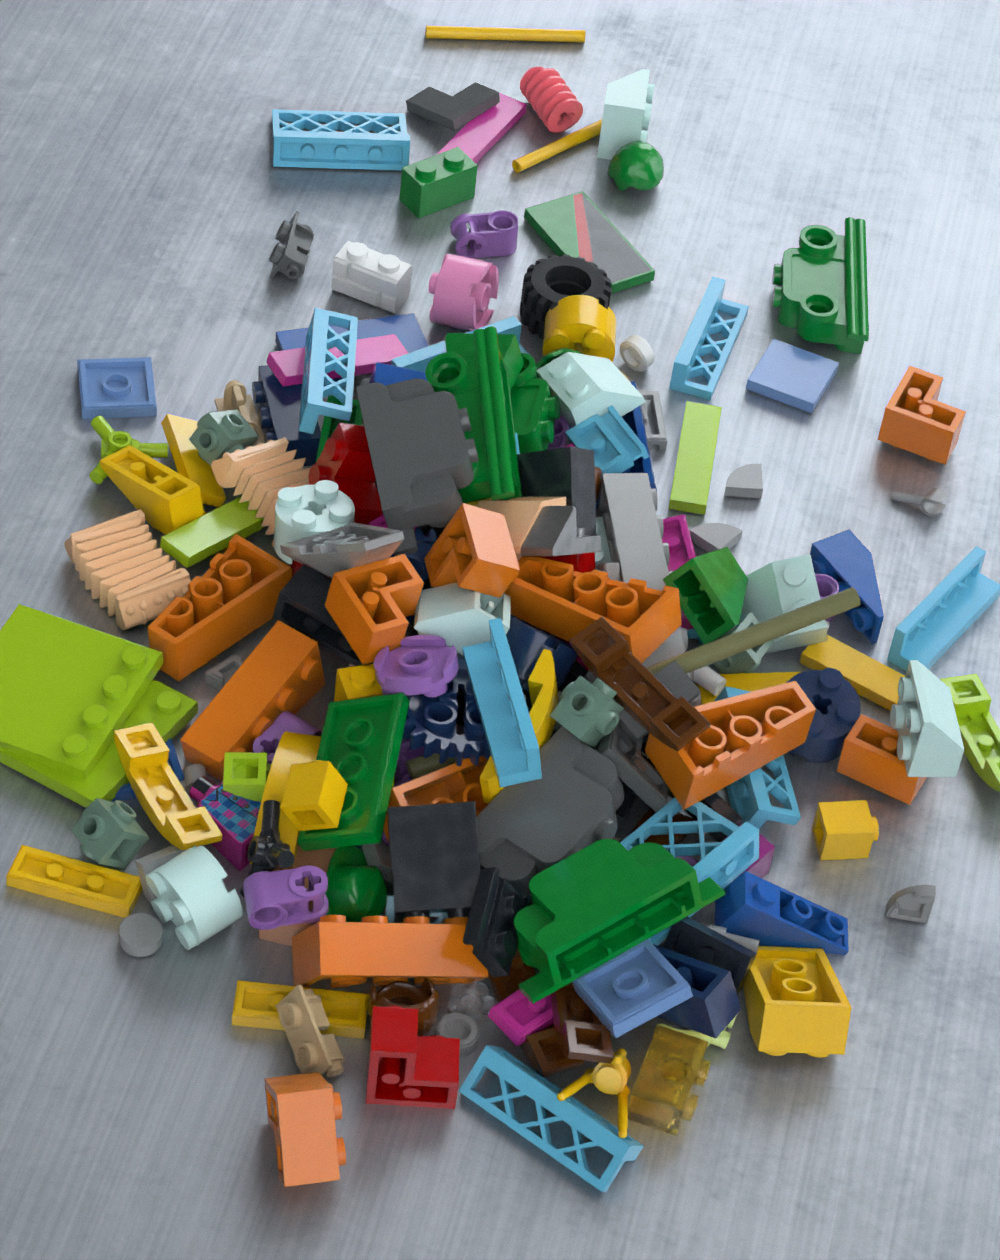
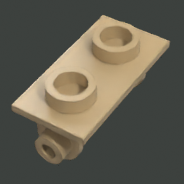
M237 380L229 381L224 389V398H216L214 400L217 411L237 409L259 436L252 447L258 443L264 444V434L251 395H246L244 384Z
M297 985L276 1005L280 1023L289 1039L296 1064L302 1074L319 1072L322 1075L326 1072L327 1077L337 1076L344 1071L342 1064L345 1062V1059L341 1054L334 1034H320V1030H326L330 1026L321 1003L322 1000L319 995H314L312 989L303 990L302 985Z

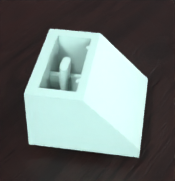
M642 69L607 84L597 158L611 160L616 151L622 146L634 141L646 142L655 85L648 83L650 70Z
M457 582L422 590L415 610L414 629L417 630L419 635H435L444 638L446 646L451 648L453 644L457 651V657L460 659L463 658L462 647L491 641L488 620L501 617L505 634L510 629L511 597L503 593L501 598L464 589L458 587Z
M910 660L905 677H900L898 703L897 705H892L890 712L892 729H897L899 735L897 741L899 760H904L908 777H956L964 753V746L950 688L918 660Z

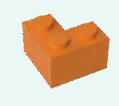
M909 366L885 407L877 440L946 465L957 445L966 411L938 401L943 377Z
M465 503L461 504L424 558L432 587L457 582L458 587L501 598L508 586L515 582L520 571L504 514Z
M405 554L333 574L324 606L363 665L374 662L376 655L386 646H389L390 652L401 647L400 642L404 639L409 624L405 617L414 615L424 582Z
M863 714L860 715L845 738L837 772L908 805H911L927 778L907 776L904 760H899L897 754L899 735L896 729H892Z
M319 1072L264 1078L268 1124L275 1133L278 1178L284 1187L340 1180L339 1166L346 1165V1150L343 1137H336L335 1120L342 1119L340 1093L334 1092L332 1084H329Z

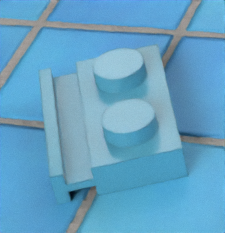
M612 405L607 408L609 412L599 416L597 413L565 432L570 444L573 443L577 448L594 451L595 467H599L602 470V474L622 473L634 466L633 461L643 457L645 460L649 457L644 444Z

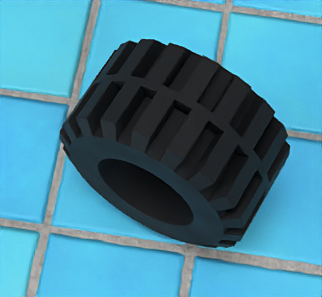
M552 255L548 256V259L541 258L536 261L535 265L531 264L524 275L520 303L521 321L524 326H528V331L532 334H538L539 338L543 340L547 312L549 309L555 308L558 305V301L572 295L592 296L598 299L599 304L608 310L612 292L611 280L607 278V273L604 269H598L596 263L592 261L587 262L585 258L579 256L575 258L570 257V255L560 257Z

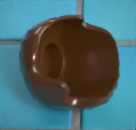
M424 978L420 988L407 982L397 981L383 986L377 992L376 986H373L368 1003L369 1015L372 1019L373 1006L387 1007L395 1005L403 1008L418 1009L417 1036H423L429 1032L437 1019L439 993L428 978Z

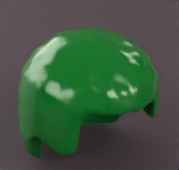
M630 142L616 151L610 160L607 174L610 178L614 179L620 191H625L630 187L642 191L652 190L660 183L664 176L663 158L647 142Z

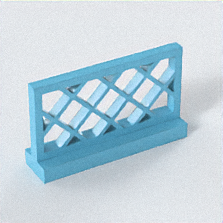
M272 109L273 167L402 171V167L409 165L410 134H407L406 118L403 113Z
M675 797L620 842L629 851L634 846L644 843L650 835L669 834V845L661 846L674 857L700 855L701 860L692 866L696 870L698 883L710 877L722 889L759 859L758 828L747 821L739 827L700 801L686 809L697 816V821L672 822V817L683 809ZM722 832L728 836L723 842L704 843V833ZM698 833L699 843L674 845L673 834ZM696 912L692 913L688 917H692ZM672 925L648 938V940L658 946L667 938Z

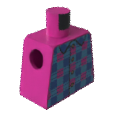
M201 776L192 785L189 796L199 803L197 808L206 807L223 835L222 841L211 844L236 869L242 871L250 864L247 852L250 841L254 837L261 802L223 790V782L217 785L205 776Z

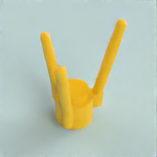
M620 1048L617 1052H613L614 1058L611 1064L597 1062L595 1068L586 1069L581 1077L557 1094V1099L564 1101L588 1083H594L595 1087L605 1094H616L618 1097V1136L624 1139L627 1136L628 1096L630 1094L626 1084L631 1075V1065L626 1058V1050Z

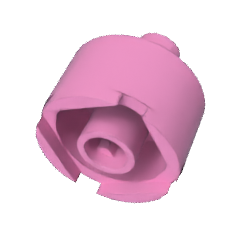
M446 254L439 273L434 272L429 281V293L434 294L433 305L430 310V322L468 331L487 326L494 311L488 309L490 298L497 299L499 274L496 265L479 259Z

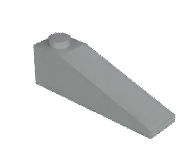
M354 522L331 531L280 545L282 554L302 565L305 564L332 580L333 574L336 572L389 558L405 538L403 531Z

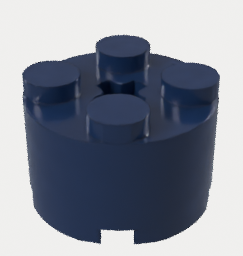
M510 614V629L506 633L521 688L530 693L528 679L543 649H547L552 652L559 692L578 657L577 653L563 641L541 629L539 630L531 625L528 626V622Z
M834 668L801 672L786 683L796 681L814 705L816 711L805 743L787 753L793 757L794 754L807 758L806 762L826 763L841 756L845 738L860 717V700L853 686L843 678L840 671Z

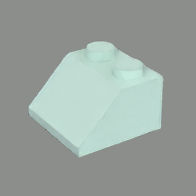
M566 352L537 370L539 378L548 382L551 396L559 398L560 415L566 418L572 428L597 413L599 416L609 412L607 408L611 405L622 417L645 403L644 397L608 358Z
M807 554L770 562L748 574V584L741 616L752 612L759 623L820 600L811 555ZM822 620L774 639L773 645L765 654L826 642V621Z

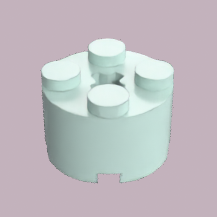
M321 480L315 485L282 488L278 492V499L275 505L274 549L276 554L284 562L292 565V559L282 554L280 545L354 523L355 506L353 501L345 493L338 490L337 483L330 480Z
M195 845L145 876L148 886L157 897L151 901L154 912L163 923L171 920L176 925L175 933L177 938L187 950L198 946L243 916L241 901L236 890L233 889L228 892L222 880L228 875L217 859L201 845L198 847Z

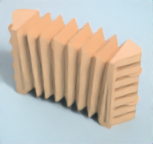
M286 438L275 441L268 440L267 443H258L254 447L247 446L243 450L236 449L233 453L225 452L221 459L214 460L211 464L217 483L221 487H235L233 496L242 494L239 503L249 501L248 510L258 509L255 518L264 517L261 527L269 526L266 535L274 534L275 505L278 499V492L285 487L294 488L309 485L308 475L311 467L303 468L306 458L294 459L297 450L286 452L289 443Z
M141 509L72 533L70 538L64 543L72 564L75 563V570L79 571V580L85 581L86 590L91 589V599H100V608L108 607V617L116 615V625L122 630H127L140 624L145 625L148 621L156 619L176 597L182 598L188 592V584L191 582L190 574L185 568L176 569V561L170 562L169 555L163 556V549L157 548V540H152V533L149 532V525H145V514Z

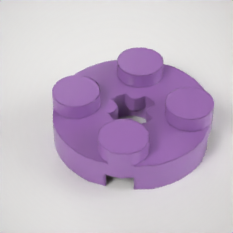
M435 635L406 637L401 640V647L390 652L389 646H386L376 655L374 669L383 695L404 693L405 695L423 694L426 697H437L447 691V683L453 680L459 670L456 648L453 644L451 648L446 646L445 639Z

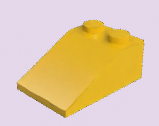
M759 946L755 960L743 985L749 1030L757 1050L773 1056H782L786 1053H807L810 1056L819 1058L827 1057L830 1054L844 1055L852 1007L824 950L821 948Z

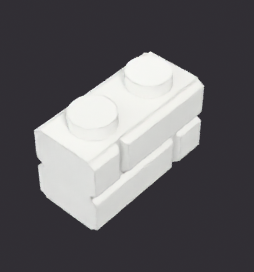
M348 241L333 260L332 273L334 274L332 276L331 289L396 313L410 295V279L412 277L413 265L399 260L395 255H385L369 249L363 243Z

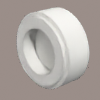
M631 335L620 344V355L623 361L634 371L642 372L654 363V352L648 342L642 337Z

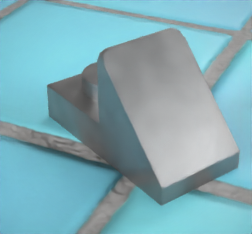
M545 506L540 511L521 546V556H562L601 552V536H585V528H577L576 508L574 506Z

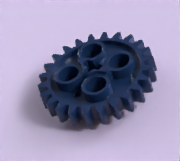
M460 658L458 661V673L453 680L447 683V691L437 697H426L423 694L406 695L410 703L402 740L410 739L411 750L424 747V758H428L434 753L439 754V763L441 764L448 757L455 759L457 766L462 765L464 758H469L475 766H478L479 757L484 756L489 760L491 753L465 661L463 658ZM458 689L464 690L463 735L456 733Z

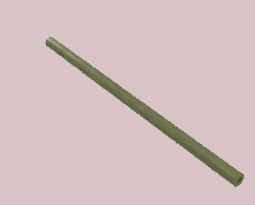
M854 587L848 588L646 668L655 675L675 660L686 674L858 607L860 606L859 595ZM434 753L428 758H424L421 755L406 761V767L411 779L414 780L454 764L455 759L448 757L441 764L439 763V754Z

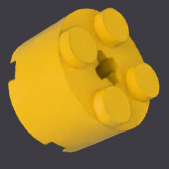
M572 295L559 300L558 305L552 310L549 309L545 317L543 356L556 349L570 348L578 350L584 355L608 358L613 362L617 328L614 312L609 307L607 310L600 305L599 300L592 296Z

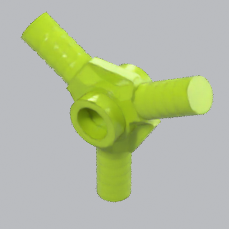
M96 416L91 421V427L102 439L101 459L129 445L151 458H168V443H139L138 440L133 439L127 432L114 431L103 416ZM100 462L89 474L90 479L96 484H101L108 476L100 467Z

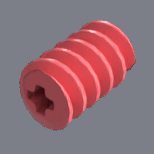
M537 66L530 68L523 75L520 81L521 93L526 97L528 103L531 104L533 110L537 112L538 117L543 121L549 132L561 133L579 121L583 113L582 104L571 92L564 79L560 77L558 71L553 68Z

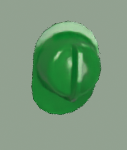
M354 846L335 849L326 874L328 888L325 895L329 904L326 915L346 916V922H362L363 917L380 916L386 908L388 895L382 871L376 866H368L364 853Z

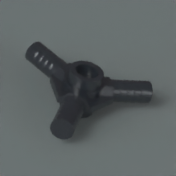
M267 800L263 803L259 837L254 836L248 847L247 858L248 861L252 862V868L248 876L261 871L271 872L275 868H289L294 863V855L290 852L289 844L283 843L280 840L279 818L281 804L278 801ZM242 887L241 890H240V894L244 897V892H243V887Z

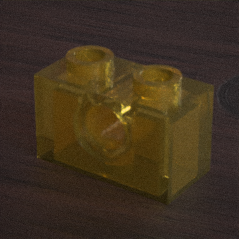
M657 1025L631 1092L628 1105V1120L677 1136L683 1119L692 1121L699 1100V1096L693 1094L695 1086H705L712 1062L705 1060L708 1041Z

